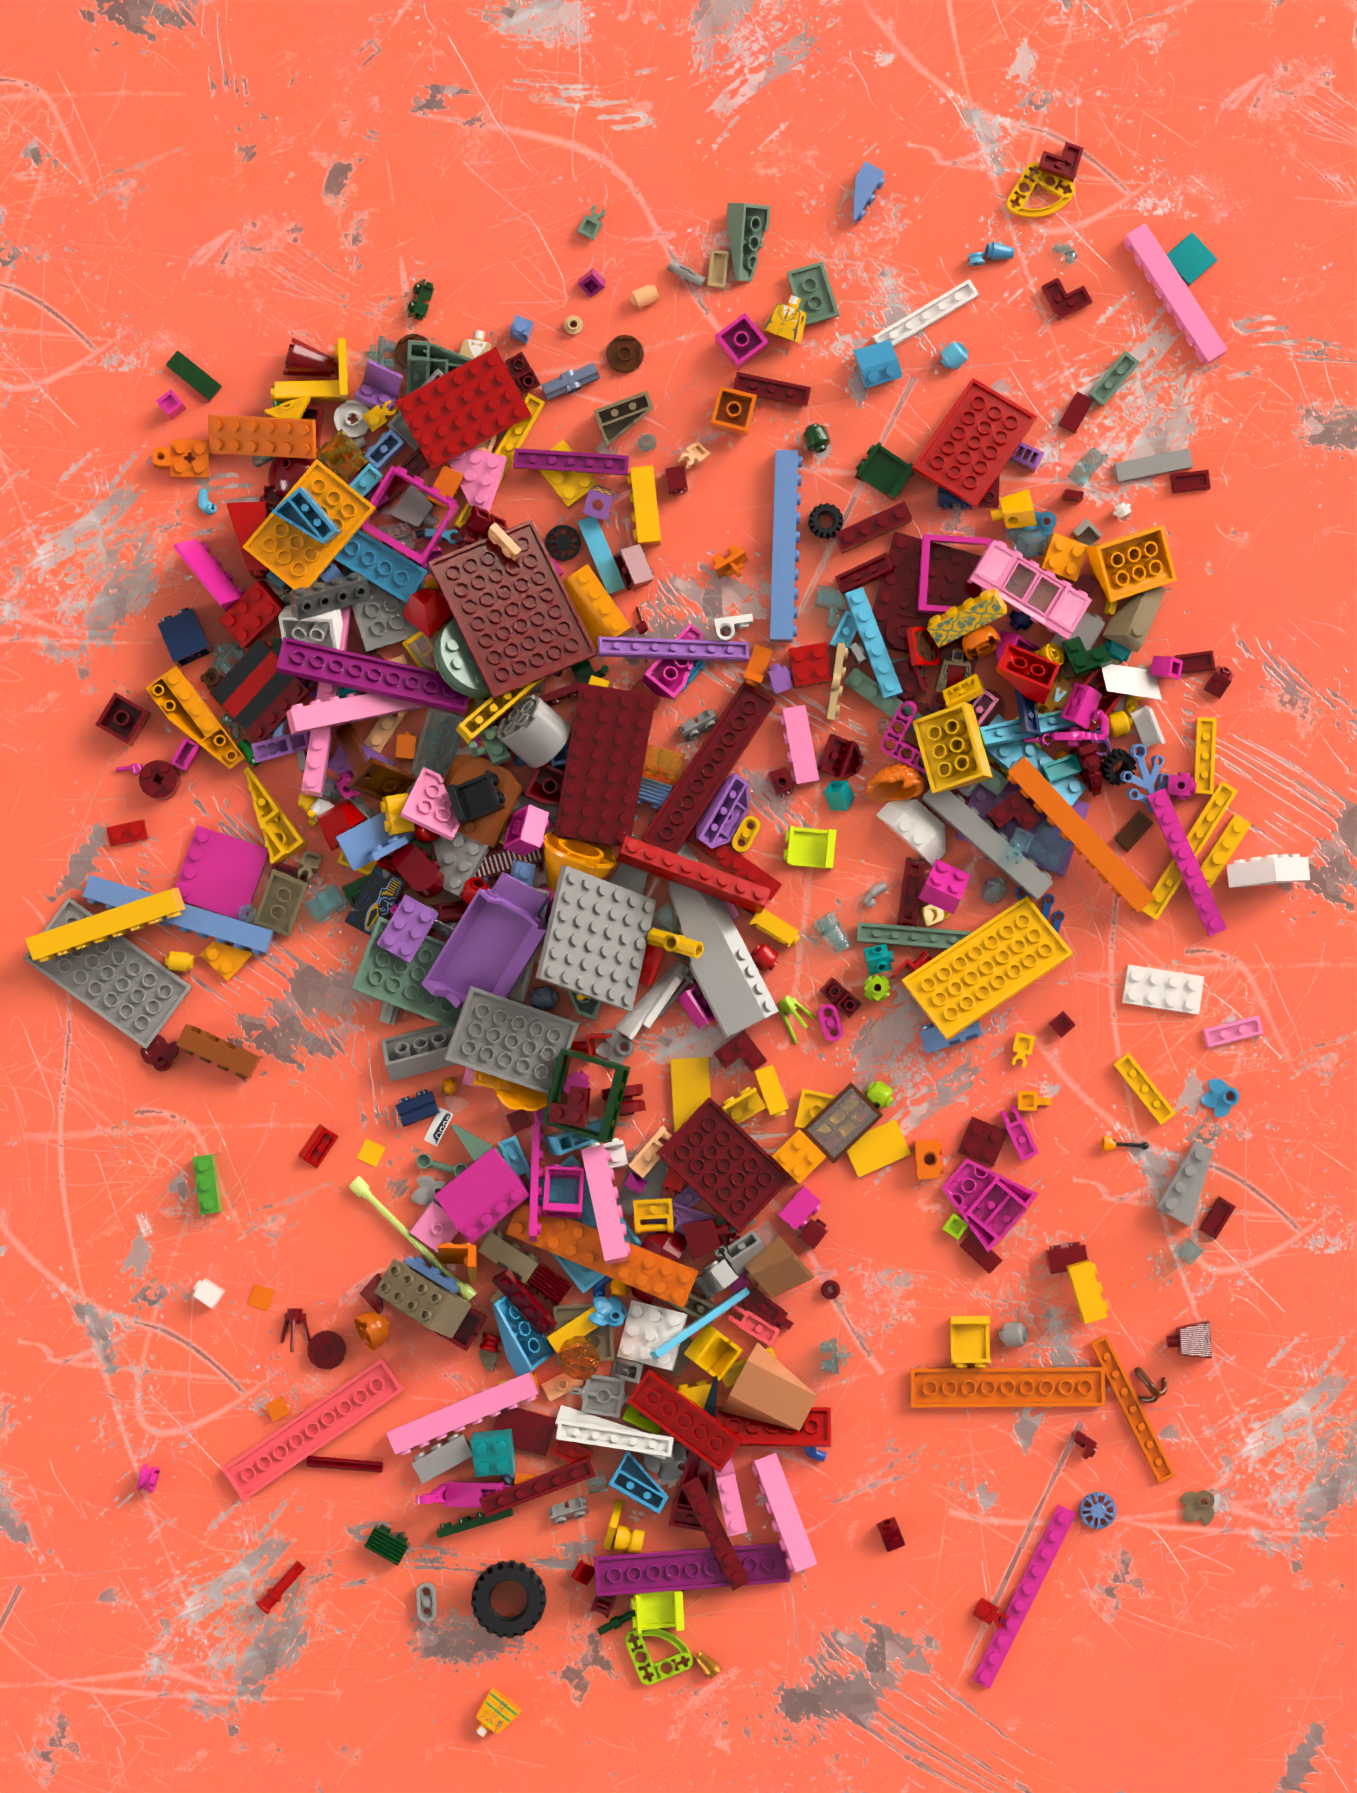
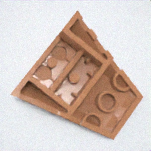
M757 1342L733 1386L722 1412L800 1431L817 1395Z

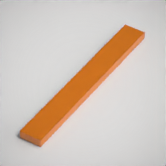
M1106 1334L1089 1342L1100 1366L1105 1367V1376L1157 1483L1159 1484L1176 1476L1108 1335Z

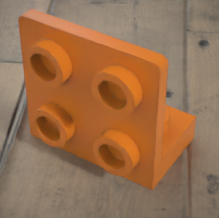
M450 1242L438 1244L437 1249L440 1263L464 1264L465 1275L469 1276V1282H477L478 1253L476 1245L471 1243L456 1245Z

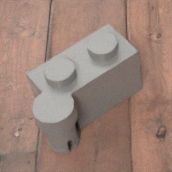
M751 1230L727 1246L730 1255L725 1246L719 1247L720 1252L716 1248L715 1254L718 1257V1263L725 1259L738 1276L747 1270L744 1266L761 1252L765 1246L759 1236Z
M725 1259L719 1263L715 1260L701 1270L703 1274L695 1280L694 1285L701 1290L708 1300L729 1286L738 1277Z

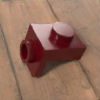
M1218 665L1205 685L1204 690L1220 699L1232 682L1234 674L1227 667Z
M895 1517L877 1523L887 1552L905 1546Z

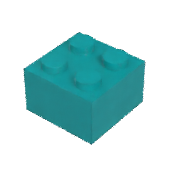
M512 1429L474 1432L472 1434L470 1442L475 1477L514 1473L517 1465Z

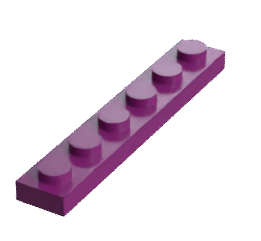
M515 448L513 468L628 476L629 455Z

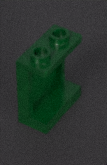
M878 442L876 446L874 444L871 445L866 453L869 455L865 461L861 460L856 467V470H858L856 476L894 501L913 474V464L906 463L882 447L881 443Z

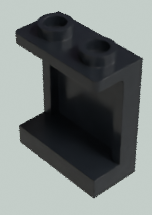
M486 770L484 775L457 786L454 784L446 786L459 823L465 825L505 809L504 802H506L503 792L499 790L498 784H500L496 773Z

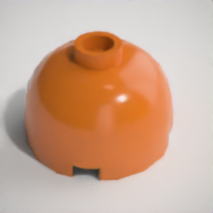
M983 625L965 634L962 638L964 653L967 659L974 660L972 656L982 658L989 655L998 648L997 643L1001 644L998 633L989 625Z
M366 1311L354 1317L356 1319L354 1320L356 1330L361 1340L365 1339L368 1342L365 1346L370 1351L378 1349L386 1342L390 1324L385 1316L381 1317L379 1313L374 1311Z

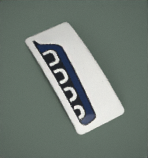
M439 1108L441 1113L436 1114L424 1138L425 1141L435 1146H438L453 1116V1113L443 1108Z

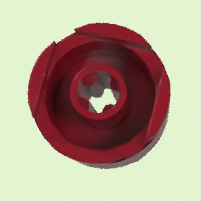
M154 760L147 763L140 770L139 784L143 792L151 798L168 800L178 791L181 779L177 769L171 764L162 760ZM159 776L164 778L161 780V784L156 782Z

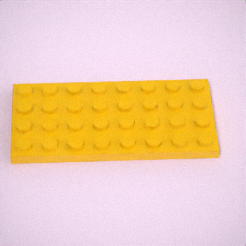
M1026 896L902 979V983L948 1041L1071 958L1073 952L1030 898Z

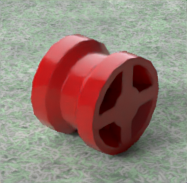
M484 1332V1340L479 1348L498 1353L499 1349L497 1346L502 1340L501 1337Z

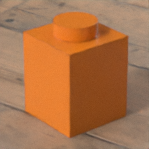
M402 732V735H397L395 754L397 760L416 761L418 738L413 736L414 733Z

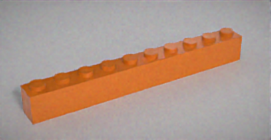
M1021 756L1006 770L1009 774L1007 779L1013 785L1018 784L1022 788L1020 793L1027 800L1031 798L1035 802L1033 807L1040 814L1044 812L1048 816L1046 821L1053 828L1057 826L1061 830L1059 835L1066 842L1070 840L1074 844L1072 849L1079 856L1083 854L1087 858L1085 863L1092 870L1096 868L1100 872L1098 877L1105 884L1109 882L1113 886L1111 891L1118 898L1122 896L1126 900L1124 905L1131 912L1135 910L1139 913L1155 898L1025 756Z

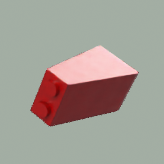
M266 502L227 503L228 512L247 571L257 580L267 579L266 575L270 570L248 553L243 546L270 515L269 506Z

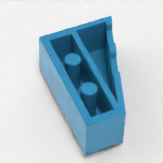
M628 1450L607 1485L657 1515L661 1512L669 1497Z

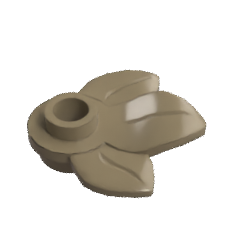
M1202 1490L1198 1493L1188 1491L1180 1497L1179 1500L1186 1505L1183 1512L1184 1521L1193 1522L1200 1519L1204 1526L1212 1521L1214 1518L1212 1506L1215 1499L1210 1491ZM1207 1498L1208 1502L1203 1503L1201 1502V1499Z

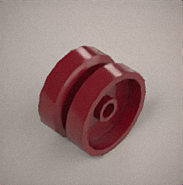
M642 1084L626 1086L619 1116L646 1111L644 1100L632 1099V1097L641 1096L644 1093ZM611 1088L601 1090L603 1100L608 1101Z

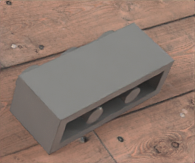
M457 1432L448 1437L449 1441L442 1445L439 1442L432 1446V1451L425 1454L423 1451L414 1456L415 1461L411 1464L422 1484L472 1457V1449L464 1433L459 1435Z

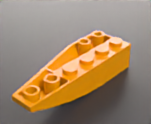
M174 666L145 688L172 723L226 767L231 769L245 759L237 745L178 666Z

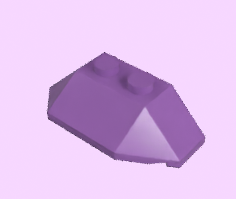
M736 773L726 778L696 825V838L709 848L713 849L732 841L742 820L749 811V783Z

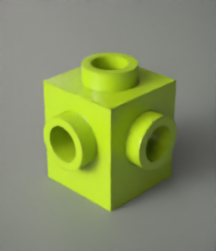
M870 975L863 983L866 985L863 988L865 991L864 995L871 1002L873 1000L876 1002L879 1000L884 1001L891 994L888 991L891 988L888 985L890 981L883 975L880 977L878 975L875 977ZM876 984L881 986V990L878 992L874 990Z

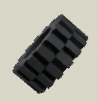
M821 503L819 506H815L809 516L808 524L810 530L815 536H819L820 539L835 537V533L840 531L843 525V515L840 513V509L836 508L833 504L829 505V503ZM823 514L830 515L833 518L832 526L829 528L821 527L818 522L819 517Z
M1113 748L1112 752H1106L1107 756H1102L1104 761H1100L1102 766L1099 768L1104 779L1112 785L1120 786L1121 783L1123 785L1126 784V782H1122L1120 779L1121 772L1130 771L1134 775L1133 770H1136V761L1125 750ZM1122 761L1120 769L1113 773L1114 766Z

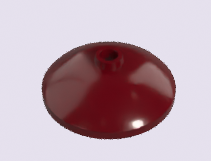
M318 455L314 459L275 457L268 472V481L271 489L279 496L285 497L316 459L319 460Z

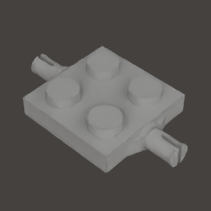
M587 1373L586 1383L583 1388L571 1386L570 1394L582 1397L581 1412L616 1418L620 1417L621 1408L624 1403H628L627 1400L630 1397L625 1395L624 1391L626 1380Z

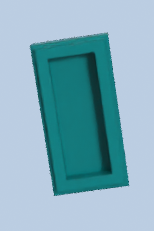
M1076 754L1040 766L1044 778L1049 783L1083 771Z

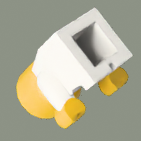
M303 793L298 796V806L307 812V816L310 817L308 824L312 827H315L318 823L317 816L334 807L330 802L319 799L316 796L303 795Z

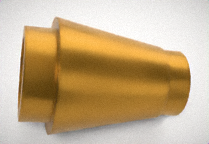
M702 1650L693 1658L706 1678L709 1677L712 1680L722 1670L719 1666L720 1663Z

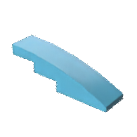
M589 516L577 521L607 593L611 594L626 588L597 518Z

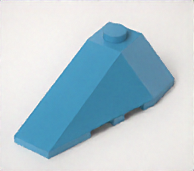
M505 1295L492 1304L505 1353L516 1376L533 1371L555 1353L544 1334L541 1335Z

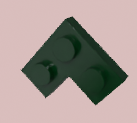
M1079 636L1061 642L1075 677L1112 664L1105 645L1086 651Z

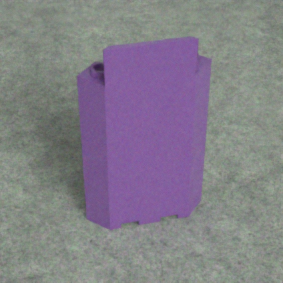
M502 872L492 889H478L421 985L433 996L446 997L459 1009L463 1007L470 986L508 998L545 938L548 925L540 914L550 897Z

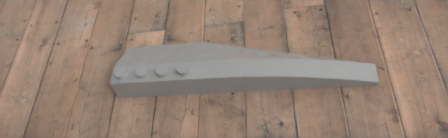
M654 817L649 819V824L652 822ZM685 842L677 855L698 862ZM668 880V891L675 916L680 921V934L686 938L703 942V954L699 958L690 957L691 962H689V965L725 1038L779 1012L722 900Z

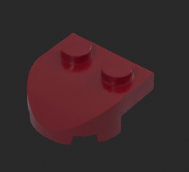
M830 734L817 770L838 778H848L857 774L863 765V755H861L859 745L853 741Z

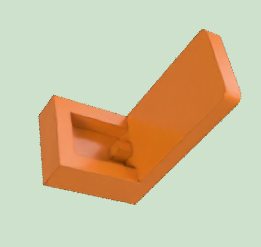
M758 644L754 645L743 676L746 684L754 687L757 685L761 686L765 670L768 667L773 652L772 649Z

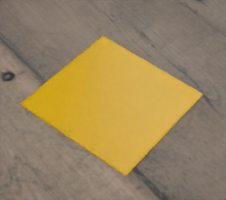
M366 1138L357 1158L377 1167L386 1148Z

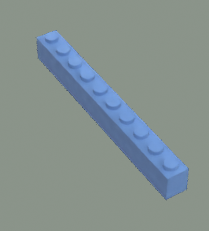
M775 450L770 642H793V637H797V626H793L794 618H797L798 607H794V599L798 600V588H794L799 576V569H795V562H799V550H796V543H799L800 531H796V524H800V513L797 512V505L801 504V494H797V486H801V475H798V467H802V456H798V450Z
M89 875L82 897L88 898V903L98 905L101 902L106 904L105 908L113 909L154 894ZM184 904L186 910L181 911L182 915L169 919L165 916L163 917L164 921L160 922V925L170 928L172 924L179 926L178 930L189 933L190 930L196 931V936L207 939L208 935L215 937L216 942L225 945L227 941L234 943L233 947L238 949L251 948L252 953L261 956L263 952L269 953L275 931L187 904Z

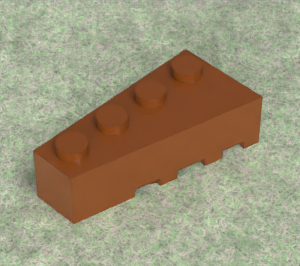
M190 1024L185 1025L176 1044L183 1048L182 1051L190 1055L194 1053L200 1055V1059L207 1063H211V1061L217 1063V1067L228 1072L231 1069L235 1071V1076L244 1080L246 1077H252L261 1058Z

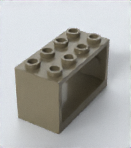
M393 1259L374 1293L426 1328L449 1338H453L472 1304L396 1259Z

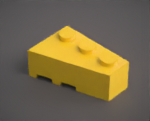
M1084 1260L1066 1266L1071 1287L1075 1294V1302L1080 1311V1320L1087 1324L1107 1318L1106 1312H1109L1106 1300L1103 1301L1101 1297L1103 1288L1101 1282H1097L1095 1277L1098 1274L1095 1263L1091 1264L1090 1260Z

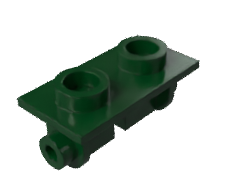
M425 279L415 283L413 287L414 297L407 307V311H409L407 317L416 315L415 319L421 321L426 317L429 305L423 303V299L426 301L431 300L434 291L432 283L426 282L425 284Z

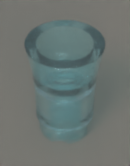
M834 910L828 912L812 924L836 954L851 945L848 935L838 921Z

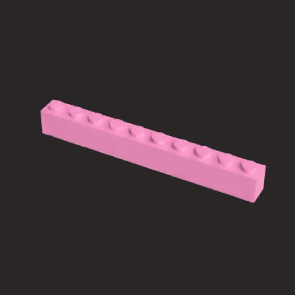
M351 607L340 608L343 627L339 650L346 651L352 618ZM319 682L316 700H321L322 703L327 702L328 698L339 696L340 686ZM334 726L313 730L310 733L301 788L303 795L323 797Z

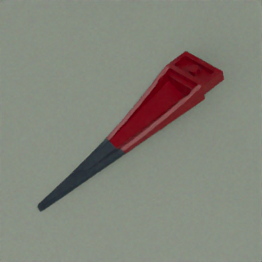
M717 1375L713 1379L703 1409L714 1418L716 1416ZM691 1450L689 1451L672 1502L669 1526L703 1531L680 1484L698 1476L711 1501L713 1467Z

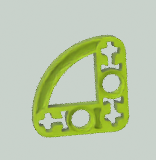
M635 1628L628 1631L625 1635L626 1646L638 1676L645 1685L654 1684L688 1670L693 1664V1657L688 1647L670 1631L658 1628L642 1630V1634H638ZM631 1634L639 1637L637 1639L638 1647L642 1644L643 1648H637L632 1651L635 1645L632 1641H628ZM642 1636L663 1638L672 1643L680 1652L653 1663ZM638 1652L646 1654L647 1658L644 1662H638L635 1659V1655ZM681 1656L689 1657L688 1665L678 1664L677 1667L679 1669L675 1670V1664L672 1659H676V1662L681 1661ZM650 1663L651 1666H647L649 1673L653 1672L654 1674L651 1676V1680L643 1678L645 1670L644 1668L640 1670L639 1667ZM663 1663L671 1664V1672L663 1673L661 1665Z

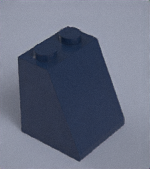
M189 607L180 610L179 614L174 617L171 615L161 619V623H158L173 663L179 668L214 652L193 608L189 609Z

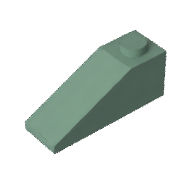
M457 1124L451 1126L474 1162L494 1147ZM496 1147L495 1149L503 1157L501 1150L498 1147Z

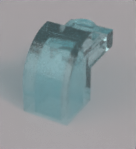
M819 585L815 607L830 609L826 628L834 629L835 624L839 625L841 614L837 613V611L845 612L846 602L843 595L837 589Z

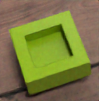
M952 1213L942 1229L959 1240L968 1224Z

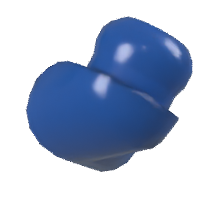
M605 1276L593 1286V1296L605 1297V1285L612 1281L613 1278Z
M803 1447L808 1457L824 1462L827 1453L817 1450L816 1447Z

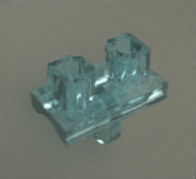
M379 336L378 352H376V345H370V351H366L364 356L370 358L373 362L377 359V364L394 370L395 360L385 358V352L395 353L396 343L392 340H385L384 336Z
M226 641L221 646L215 643L213 646L217 650L212 655L217 659L212 666L217 671L220 670L227 674L233 667L228 663L230 658L233 656L239 661L245 652L236 641L230 646Z
M836 1337L820 1342L821 1353L831 1352L832 1360H821L822 1371L839 1374L838 1358H841V1365H847L846 1357H852V1353L846 1352V1345H840V1353H838Z

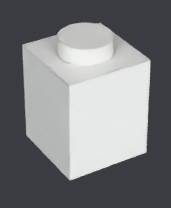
M208 1279L199 1280L193 1288L195 1291L193 1296L210 1308H215L225 1293L223 1289Z

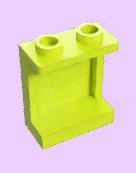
M790 826V830H786L785 841L789 842L788 849H784L783 860L787 861L786 865L833 869L836 830Z
M682 1590L634 1594V1598H631V1608L635 1610V1616H632V1627L636 1628L638 1634H642V1630L675 1627L677 1631L684 1630Z

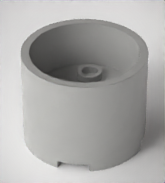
M531 694L512 706L514 710L508 715L507 719L503 718L498 726L497 737L529 767L538 768L548 763L563 748L570 735V725L541 698Z

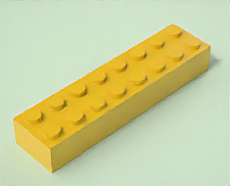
M172 888L25 939L32 960L39 959V962L54 959V954L61 956L71 953L74 947L78 950L91 946L90 942L92 941L96 944L109 940V935H112V938L127 934V929L135 931L144 928L145 923L152 925L162 922L165 916L167 919L182 915L181 911L186 910L179 888Z

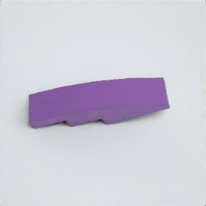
M311 731L293 735L288 733L251 744L255 762L258 763L308 749Z

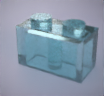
M333 883L303 903V905L317 924L320 922L324 924L331 919L330 915L336 911L339 914L347 909L346 905L349 901L337 883Z

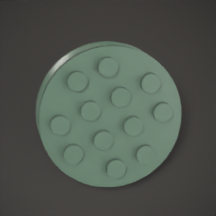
M451 620L441 631L435 642L434 660L438 672L451 688L465 696L473 698L491 697L455 620Z

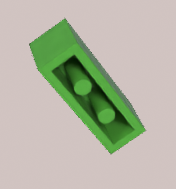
M215 1154L193 1157L200 1215L222 1212Z

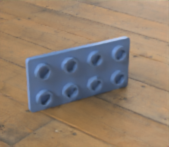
M381 812L338 835L336 840L352 870L355 871L416 838L414 832L389 836V833L384 828L386 816L385 813Z

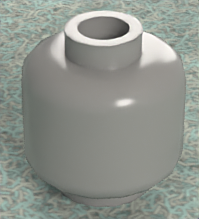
M1006 1322L1003 1325V1329L999 1330L1000 1341H1003L1004 1345L1008 1348L1024 1346L1025 1342H1028L1027 1326H1024L1022 1322Z

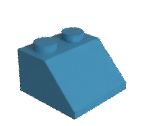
M890 339L853 350L864 388L903 377Z

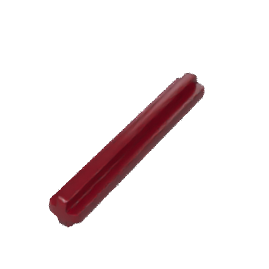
M308 1456L306 1460L307 1467L377 1473L383 1471V1462L317 1456Z

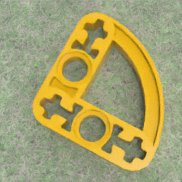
M1033 162L1025 168L1007 200L1006 208L1010 213L1023 218L1038 219L1048 217L1063 209L1070 202L1075 193V186L1068 180L1037 170V174H1034L1030 181L1028 179L1031 173L1030 170L1038 169L1039 165ZM1053 177L1055 184L1048 186L1045 183V178ZM1060 181L1061 184L1057 191L1055 190V188L1057 187L1058 182ZM1025 183L1029 186L1030 190L1023 193L1019 190V185ZM1036 185L1061 198L1056 203L1044 208L1030 209L1024 207ZM1069 187V192L1071 193L1063 194L1064 190L1062 188ZM1018 195L1021 197L1018 201V206L1012 208L1011 202H1014Z

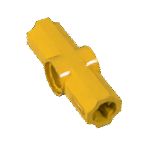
M652 928L647 936L648 944L667 951L677 952L693 958H699L703 954V942L686 938L684 935H676Z

